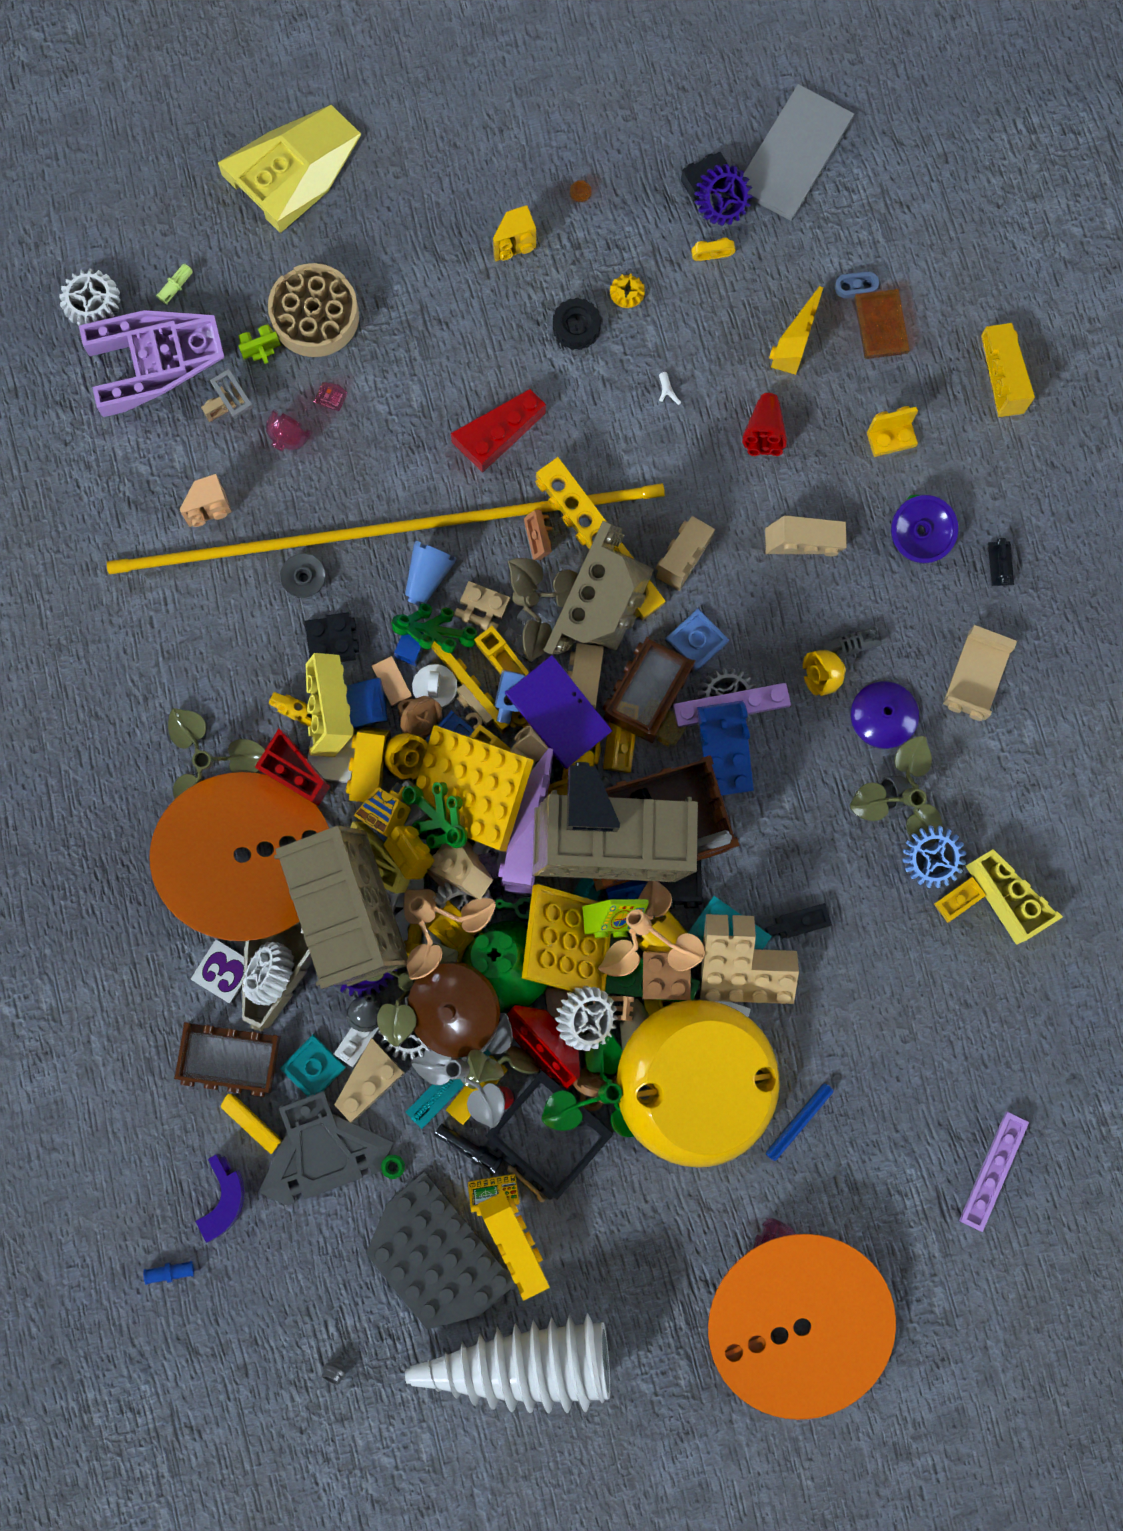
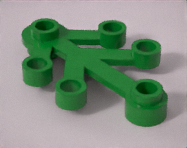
M425 603L420 604L418 611L408 616L404 614L394 616L391 622L395 633L399 635L409 634L419 642L422 648H432L435 641L447 653L454 652L457 643L454 639L444 638L441 635L456 637L465 647L475 646L476 642L474 639L478 637L477 630L470 626L462 630L439 626L445 622H451L453 619L454 611L447 607L442 608L440 615L425 623L417 622L422 618H429L432 613V607Z
M436 782L432 786L436 809L424 798L423 791L418 786H406L402 792V799L406 804H417L432 819L429 821H415L412 827L418 830L419 835H424L428 830L442 828L446 832L443 835L432 834L427 837L426 844L430 849L440 848L442 844H448L453 848H462L467 842V831L460 824L459 809H461L463 804L461 797H448L446 805L450 809L451 823L447 820L444 796L448 792V786L444 782Z

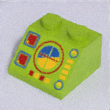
M611 899L582 906L585 934H594L595 938L609 937V934H613V938L627 937V932L631 929L626 923L627 915L635 909L645 913L649 904L648 899Z

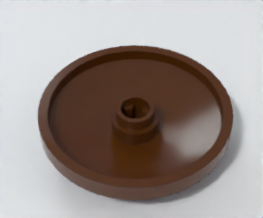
M453 961L439 963L433 972L425 977L416 979L410 990L408 1006L414 1010L417 1017L414 1031L418 1038L432 1051L447 1057H467L471 1050H481L494 1037L500 1020L499 1000L490 981L474 967Z

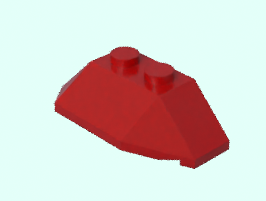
M515 1005L506 1014L509 1018L515 1041L534 1059L545 1074L554 1081L562 1083L565 1088H568L580 1077L579 1050L567 1045L565 1040L560 1038L561 1032L556 1029L559 1024L546 1010Z

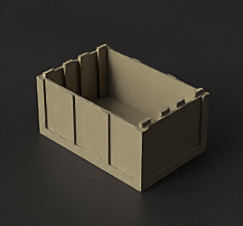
M553 790L544 799V802L540 803L539 807L534 808L532 876L676 882L697 872L698 802L692 801V797H687L685 801L609 797L620 822V828L617 832L566 830L567 795H559L557 790Z
M335 826L275 849L277 855H274V858L280 860L289 887V893L305 936L304 939L318 976V982H315L316 986L325 989L334 985L347 984L348 987L407 966L408 955L366 830Z

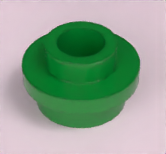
M398 1155L387 1156L381 1164L382 1173L389 1179L399 1178L405 1170L403 1159ZM391 1162H395L398 1165L397 1170L394 1172L389 1169Z

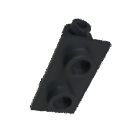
M999 538L997 542H988L991 586L1014 585L1010 541L1006 542V538Z

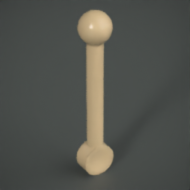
M508 1166V1173L516 1174V1177L537 1195V1199L540 1202H544L547 1199L545 1195L538 1191L517 1171L516 1167Z

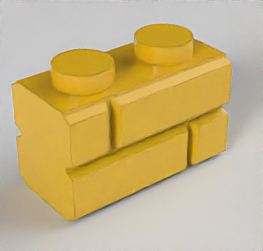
M396 826L391 832V836L387 838L383 845L405 879L420 880L435 861L429 853L430 848L421 841L416 828L412 826Z

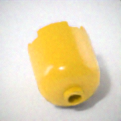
M669 911L662 918L655 917L651 920L652 927L673 944H676L680 935L688 934ZM651 932L642 935L641 939L637 936L638 946L642 951H671L673 949Z

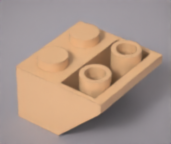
M216 474L194 481L180 507V512L189 527H199L208 520L225 518L227 514L232 512L225 491Z

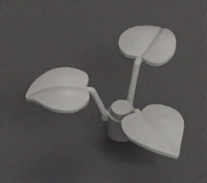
M500 1013L499 1025L492 1040L479 1051L485 1052L488 1048L493 1054H501L508 1050L512 1043L513 1033L509 1018L505 1013ZM425 1049L423 1057L418 1056L411 1061L415 1071L431 1084L444 1085L450 1079H461L462 1082L476 1087L478 1090L473 1091L467 1101V1108L471 1116L490 1128L496 1127L500 1122L505 1108L504 1095L501 1089L493 1083H488L482 1088L480 1084L467 1078L470 1072L468 1056L452 1060V1057L440 1055L431 1049L430 1051Z

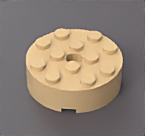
M317 263L299 265L286 275H282L271 289L268 299L269 317L278 339L289 350L307 357L327 356L342 349L354 336L359 323V307L353 287L338 270Z

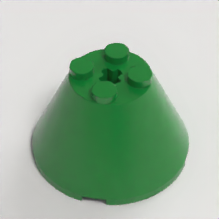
M501 921L481 929L482 931L476 934L467 946L462 959V963L474 967L490 981L499 1000L500 1013L507 1014L515 1005L531 1006V1003L541 994L543 995L548 985L522 979L528 925L521 922Z

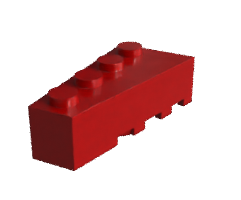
M529 389L450 433L451 441L483 473L546 414V404Z

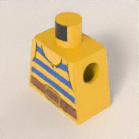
M396 782L390 793L381 788H376L354 816L384 836L390 837L391 832L396 826H404L411 811L408 805L401 802L402 792L405 787Z

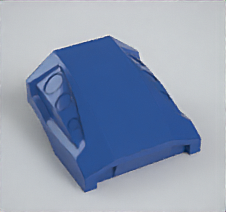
M381 678L347 685L346 698L347 704L350 705L349 716L354 729L362 728L365 725H373V723L388 722L386 699Z

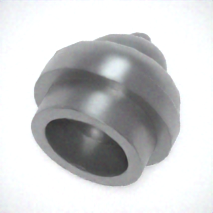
M335 1358L333 1361L327 1362L322 1368L323 1373L321 1377L329 1383L339 1385L340 1380H344L346 1376L342 1358Z

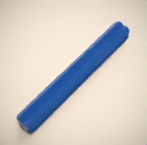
M822 1084L766 1151V1155L771 1160L776 1161L832 1095L834 1090L828 1084Z

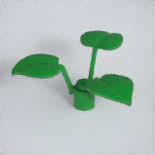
M613 1035L612 1037H605L606 1044L602 1045L599 1043L598 1049L591 1048L590 1051L585 1053L587 1069L594 1073L600 1072L601 1078L606 1082L605 1085L600 1087L598 1096L576 1104L574 1095L568 1091L563 1090L553 1093L546 1101L541 1117L542 1122L547 1127L559 1131L571 1130L582 1121V1113L578 1109L579 1107L601 1101L605 1104L614 1103V1107L617 1109L611 1115V1124L614 1131L623 1137H635L623 1119L619 1107L622 1089L619 1085L612 1083V1080L608 1079L605 1073L611 1075L618 1072L619 1062L623 1053Z

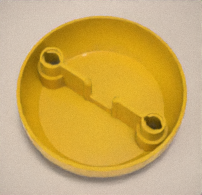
M707 1000L676 1002L650 1015L640 1024L628 1040L621 1055L617 1072V1085L622 1089L619 1107L629 1130L646 1149L670 1163L688 1167L720 1165L737 1158L752 1147L770 1124L776 1109L780 1087L777 1060L773 1048L762 1030L740 1011L728 1005ZM642 1086L647 1087V1090L639 1091Z

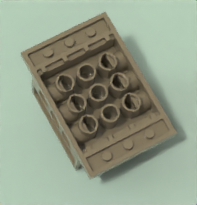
M602 521L544 648L545 652L551 655L566 653L568 650H572L576 640L581 643H596L617 651L626 630L632 628L636 620V616L633 614L636 608H641L646 598V595L643 593L654 568L614 550L615 546L619 547L623 540L622 528Z

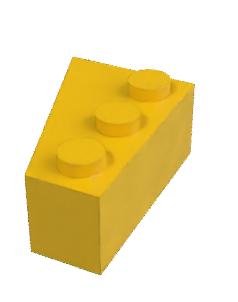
M362 727L357 732V735H353L352 748L355 749L354 758L351 757L349 762V771H352V778L347 781L346 794H350V801L365 802L376 788L382 787L384 749L391 730Z

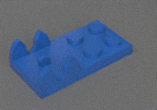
M743 700L697 707L703 757L709 755L712 757L714 763L712 767L721 796L754 791L748 742L750 732L746 723L748 713Z

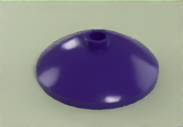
M920 495L910 498L897 509L891 523L893 543L897 550L911 561L930 563L940 560L951 551L958 537L957 517L953 509L938 497ZM919 526L924 528L922 534H919L917 531Z
M880 681L869 684L857 694L851 706L850 717L856 734L865 743L876 748L890 749L902 745L914 734L919 722V709L914 697L907 689L893 682ZM884 709H890L891 715H886Z

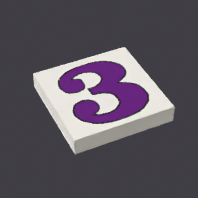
M215 939L191 977V980L231 1004L242 987L244 956Z

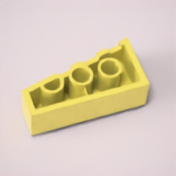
M994 849L966 865V868L986 894V899L1016 945L1030 939L1063 918L1058 911L1055 912L1048 905V902L1042 896L1040 897L1030 888L1031 885L1026 880H1022L1015 873V870Z

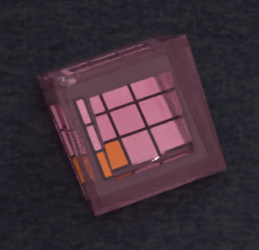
M322 382L314 402L339 411L347 396V391L339 384Z

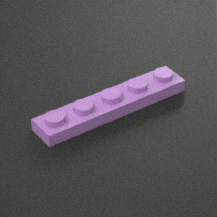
M782 683L673 704L677 728L699 724L697 707L743 700L748 715L790 707L791 703L787 685Z
M1005 1112L959 1222L983 1232L1029 1124L1028 1121Z

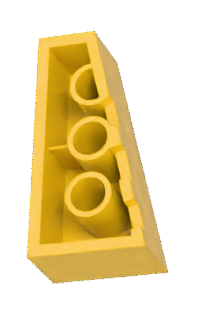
M1012 323L986 326L981 336L998 417L1024 414L1035 396L1019 347L1017 331L1014 330Z
M503 1191L478 1203L483 1220L510 1271L514 1283L517 1284L523 1301L550 1288L539 1263L543 1261V1258L537 1247L532 1248L535 1242L529 1231L524 1232L527 1226L521 1215L516 1216L515 1213L519 1212L513 1198L508 1200Z

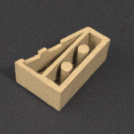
M784 515L765 528L766 554H825V556H836L847 548L846 522Z
M691 516L688 522L684 521L678 531L680 533L676 540L673 539L667 548V554L664 558L660 559L655 568L658 570L656 578L678 591L684 585L715 532L714 528Z
M371 1038L334 1105L349 1122H354L392 1087L405 1072L375 1039Z

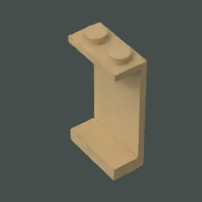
M974 625L969 630L943 704L948 706V709L953 712L960 713L962 711L970 714L969 717L974 720L982 721L990 717L992 702L1009 655L1015 649L1017 641Z

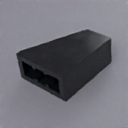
M576 762L574 765H570L568 770L566 830L617 832L620 828V822L596 766H589L587 762Z

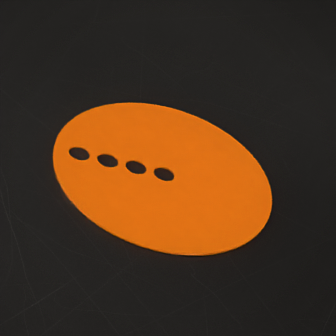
M251 772L217 775L185 790L162 814L154 830L150 845L149 857L152 879L166 907L180 921L192 929L214 938L229 941H250L267 938L279 934L300 922L289 893V887L280 860L274 858V855H277L275 849L280 847V839L284 836H292L298 841L302 839L303 833L307 830H314L319 833L329 829L323 814L314 803L268 775ZM264 841L270 842L274 847V852L268 857L260 856L256 850L259 843ZM240 847L249 849L251 858L244 863L236 861L234 858L236 849Z
M793 1234L775 1238L755 1247L741 1257L730 1268L718 1286L712 1300L708 1320V1339L711 1354L718 1372L729 1388L741 1400L761 1412L780 1418L796 1420L813 1419L833 1414L861 1398L875 1384L885 1369L892 1353L896 1333V1315L892 1296L885 1280L873 1263L852 1246L831 1237L815 1234ZM804 1318L811 1323V1329L808 1334L801 1336L794 1332L793 1326L798 1319ZM777 1327H783L788 1331V1339L782 1344H776L771 1340V1332ZM758 1335L765 1339L766 1345L761 1352L755 1353L748 1348V1341L751 1337ZM737 1344L742 1348L743 1354L739 1360L730 1361L726 1358L725 1350L729 1345Z

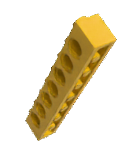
M557 457L536 472L537 480L535 483L542 492L546 491L550 496L548 500L555 510L559 508L562 512L564 523L569 528L573 527L577 532L575 537L582 546L586 545L590 550L593 543L592 538L596 536L602 521L606 522V520L559 457ZM555 482H561L565 488L561 491H556L552 485ZM568 500H575L578 506L575 509H570L565 503ZM581 518H588L591 521V525L583 527L579 524V520ZM622 542L619 547L615 546V551L633 558ZM650 580L644 591L646 598L641 608H636L633 614L636 618L640 617L642 621L666 602Z

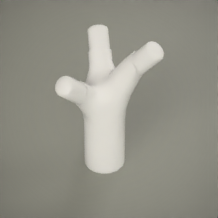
M667 372L660 373L662 393L659 401L663 402L665 396L669 395L680 405L681 401L677 398L671 387Z

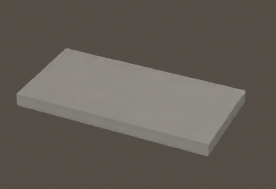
M798 84L744 172L743 177L750 179L746 185L752 186V189L748 191V194L753 196L751 200L792 221L848 128L854 113Z

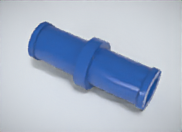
M193 1261L174 1265L166 1263L163 1267L144 1269L145 1285L162 1281L170 1283L173 1282V1279L193 1277Z

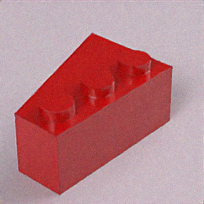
M279 728L255 765V768L319 806L330 785L291 738Z

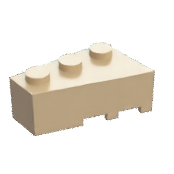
M577 643L576 652L571 651L569 665L574 666L573 671H568V676L596 709L604 647Z
M468 841L462 848H453L448 844H442L436 854L432 856L435 861L427 870L443 882H447L451 886L481 900L493 879L485 866L479 861V856L473 851L472 845Z

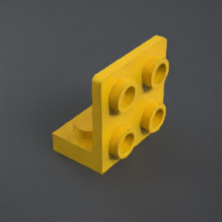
M904 406L896 412L888 413V411H884L875 415L867 431L874 457L914 448L918 445L912 422L918 412L917 407L910 408L909 406Z

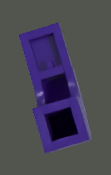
M216 1154L208 1159L221 1186L220 1201L211 1213L195 1221L206 1243L216 1239L231 1228L240 1215L244 1203L245 1189L240 1171L230 1174V1163L225 1156L221 1157L220 1154Z

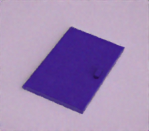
M553 655L549 656L513 687L505 691L507 697L547 747L553 749V754L565 769H568L571 764L612 732L607 723Z

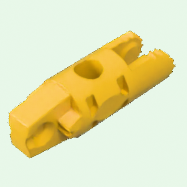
M273 692L269 705L277 708V712L299 721L308 727L311 726L312 718L308 717V715L312 714L307 713L308 704L286 694L284 696Z

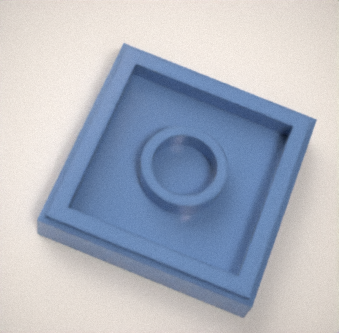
M699 608L665 638L678 654L696 660L694 666L696 672L729 642V639Z

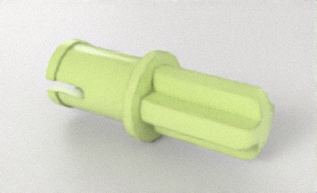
M182 264L172 278L167 279V284L156 297L167 305L177 291L182 290L181 286L193 273L192 269L188 265Z

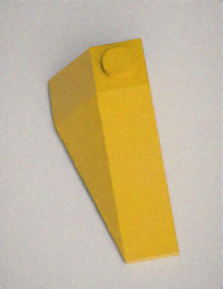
M819 286L781 336L777 347H772L769 359L773 360L771 368L796 375L824 287Z

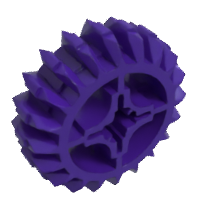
M723 164L722 167L715 165L714 170L707 169L708 176L701 175L703 183L696 184L697 187H700V192H694L696 196H699L695 204L701 205L698 212L704 213L703 218L706 220L710 219V223H718L721 226L725 222L731 225L733 219L739 221V214H746L744 207L751 206L747 199L753 197L751 194H748L752 186L746 185L750 179L743 177L744 171H737L736 166L729 167L728 164ZM725 177L718 187H713L716 181ZM735 185H736V188H737V196H736L735 193H734V186H735ZM717 191L726 193V196H729L730 199L721 197V194L717 193ZM710 194L713 196V204H712V205H711V202H710ZM729 203H734L729 210L722 213Z

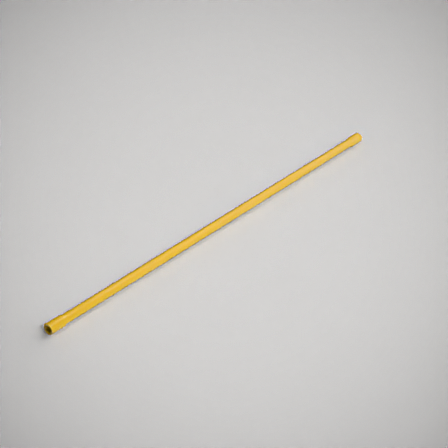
M661 483L587 496L594 505L636 499L665 497L664 485ZM549 500L156 556L107 561V571L110 575L137 569L528 515L534 510H541L542 513L557 510L553 508ZM568 500L565 503L570 509L578 506L575 500Z

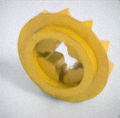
M621 274L620 277L614 279L610 286V296L613 302L623 308L637 306L645 295L644 284H642L639 277L636 278L632 274ZM630 284L632 291L629 292L626 298L625 291L622 289H625Z

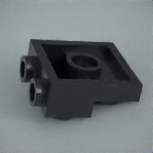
M349 612L326 615L327 618L305 621L309 658L314 653L340 655L341 662L356 660L355 653H359L358 639L353 638V631H357L355 617L351 618Z

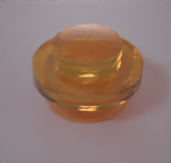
M578 180L571 185L570 196L576 202H585L591 196V187L587 182Z

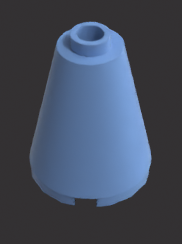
M415 541L405 595L409 597L408 602L420 606L421 602L426 604L453 567L457 558L429 545H421V542Z

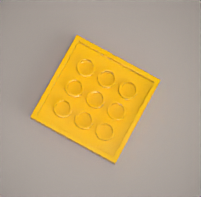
M540 884L533 885L522 979L572 992L575 991V988L582 989L583 986L597 987L605 991L607 974L602 973L598 967L602 964L610 948L611 934L606 938H595L594 934H585L582 906L598 903V901Z

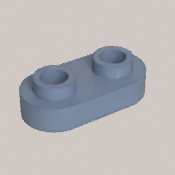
M872 272L844 274L838 277L834 289L841 298L870 296L877 291L879 279ZM867 283L870 287L866 288L863 284ZM842 286H847L849 290H843Z

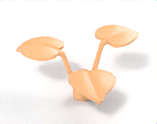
M649 881L638 898L648 899L649 904L645 913L635 909L626 917V923L631 927L629 933L632 935L633 943L629 940H619L614 943L607 951L598 969L604 974L615 977L625 976L633 972L640 963V956L635 952L639 948L636 934L646 935L651 932L669 947L673 948L669 952L667 959L669 965L677 971H686L699 964L705 956V947L701 940L693 934H682L678 937L676 944H673L652 927L650 920L653 919V916L660 917L668 911L672 903V896L658 881Z
M407 889L404 894L405 919L410 924H419L427 939V945L420 944L416 946L408 956L407 970L409 978L414 980L427 976L437 968L441 961L442 948L439 945H433V941L424 923H429L435 918V912L457 922H462V928L466 932L472 933L481 930L487 925L494 912L496 902L490 898L472 900L463 906L461 910L462 917H457L436 906L437 903L434 900L437 895L434 891L430 889Z

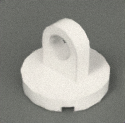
M439 664L427 665L421 668L415 675L412 683L415 698L430 696L440 704L442 709L452 703L458 689L457 680L453 672Z

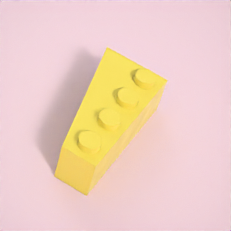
M314 653L305 664L307 693H311L307 705V713L312 714L311 726L308 727V736L313 737V747H309V756L335 757L349 739L352 738L354 732L349 716L350 705L347 704L346 698L347 686L343 680L344 667L341 664L340 655Z

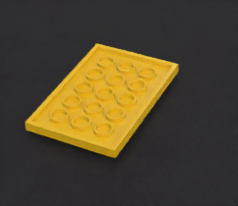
M434 725L416 786L422 789L424 798L436 809L432 786L436 782L446 783L448 792L444 796L447 820L451 823L450 809L446 805L448 797H461L463 804L461 809H459L460 824L466 829L467 838L506 852L534 760Z

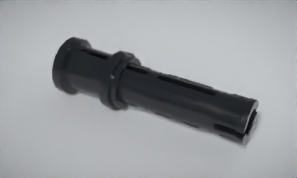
M441 1123L434 1134L435 1137L470 1158L473 1165H479L490 1172L489 1175L492 1177L504 1159L488 1152L485 1146L479 1147L443 1123Z

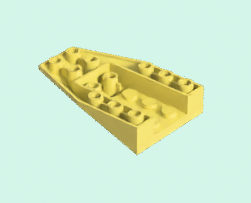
M329 105L269 131L219 161L218 165L222 176L236 190L240 187L263 210L266 220L282 233L329 191L358 142L361 133L332 105Z

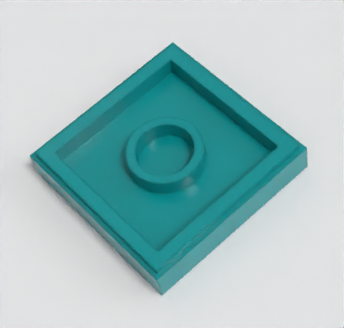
M312 1034L279 1069L306 1096L325 1090L347 1067Z

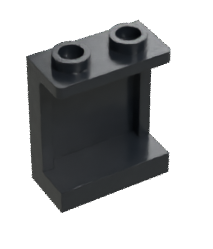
M701 860L697 861V872L676 882L658 881L672 896V903L669 909L675 908V905H684L686 909L698 908V905H702Z

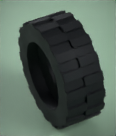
M570 298L556 308L555 314H553V334L562 346L568 347L571 350H582V348H588L592 343L594 344L596 338L599 337L601 316L599 315V310L594 307L592 302L590 303L586 299ZM580 314L586 318L588 325L584 332L574 334L567 329L566 321L571 315Z

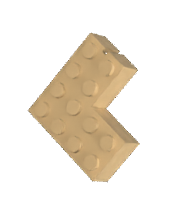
M706 914L703 939L705 956L701 961L699 976L700 1000L794 1004L799 975L797 951L754 949L756 938L754 916L733 915V936H729L728 915Z

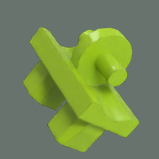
M268 324L258 329L261 337L252 340L250 332L240 334V345L238 346L244 360L253 357L254 361L263 359L264 364L269 363L267 356L275 354L273 349L281 346L276 331L273 332Z

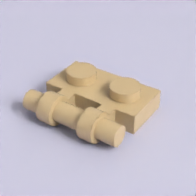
M468 581L460 600V604L467 606V609L464 611L457 608L454 616L462 619L464 623L468 624L471 622L481 626L480 629L487 630L490 626L498 630L499 624L492 622L493 617L503 619L510 602V597ZM474 610L486 613V616L484 618L473 614Z

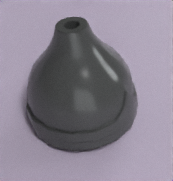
M897 775L884 777L880 784L886 790V798L902 797L906 789L912 788L907 778ZM886 802L890 810H898L906 806L904 802Z
M372 995L359 996L349 1005L346 1011V1020L353 1029L359 1032L373 1031L378 1027L377 1015L381 1005Z

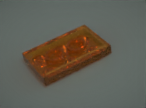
M899 289L855 294L854 301L864 358L871 359L908 354L910 350Z

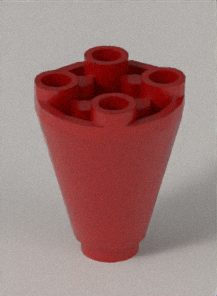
M773 393L761 395L743 433L742 443L747 449V453L751 456H758L760 454L780 456L786 447L787 436L781 406L777 395Z

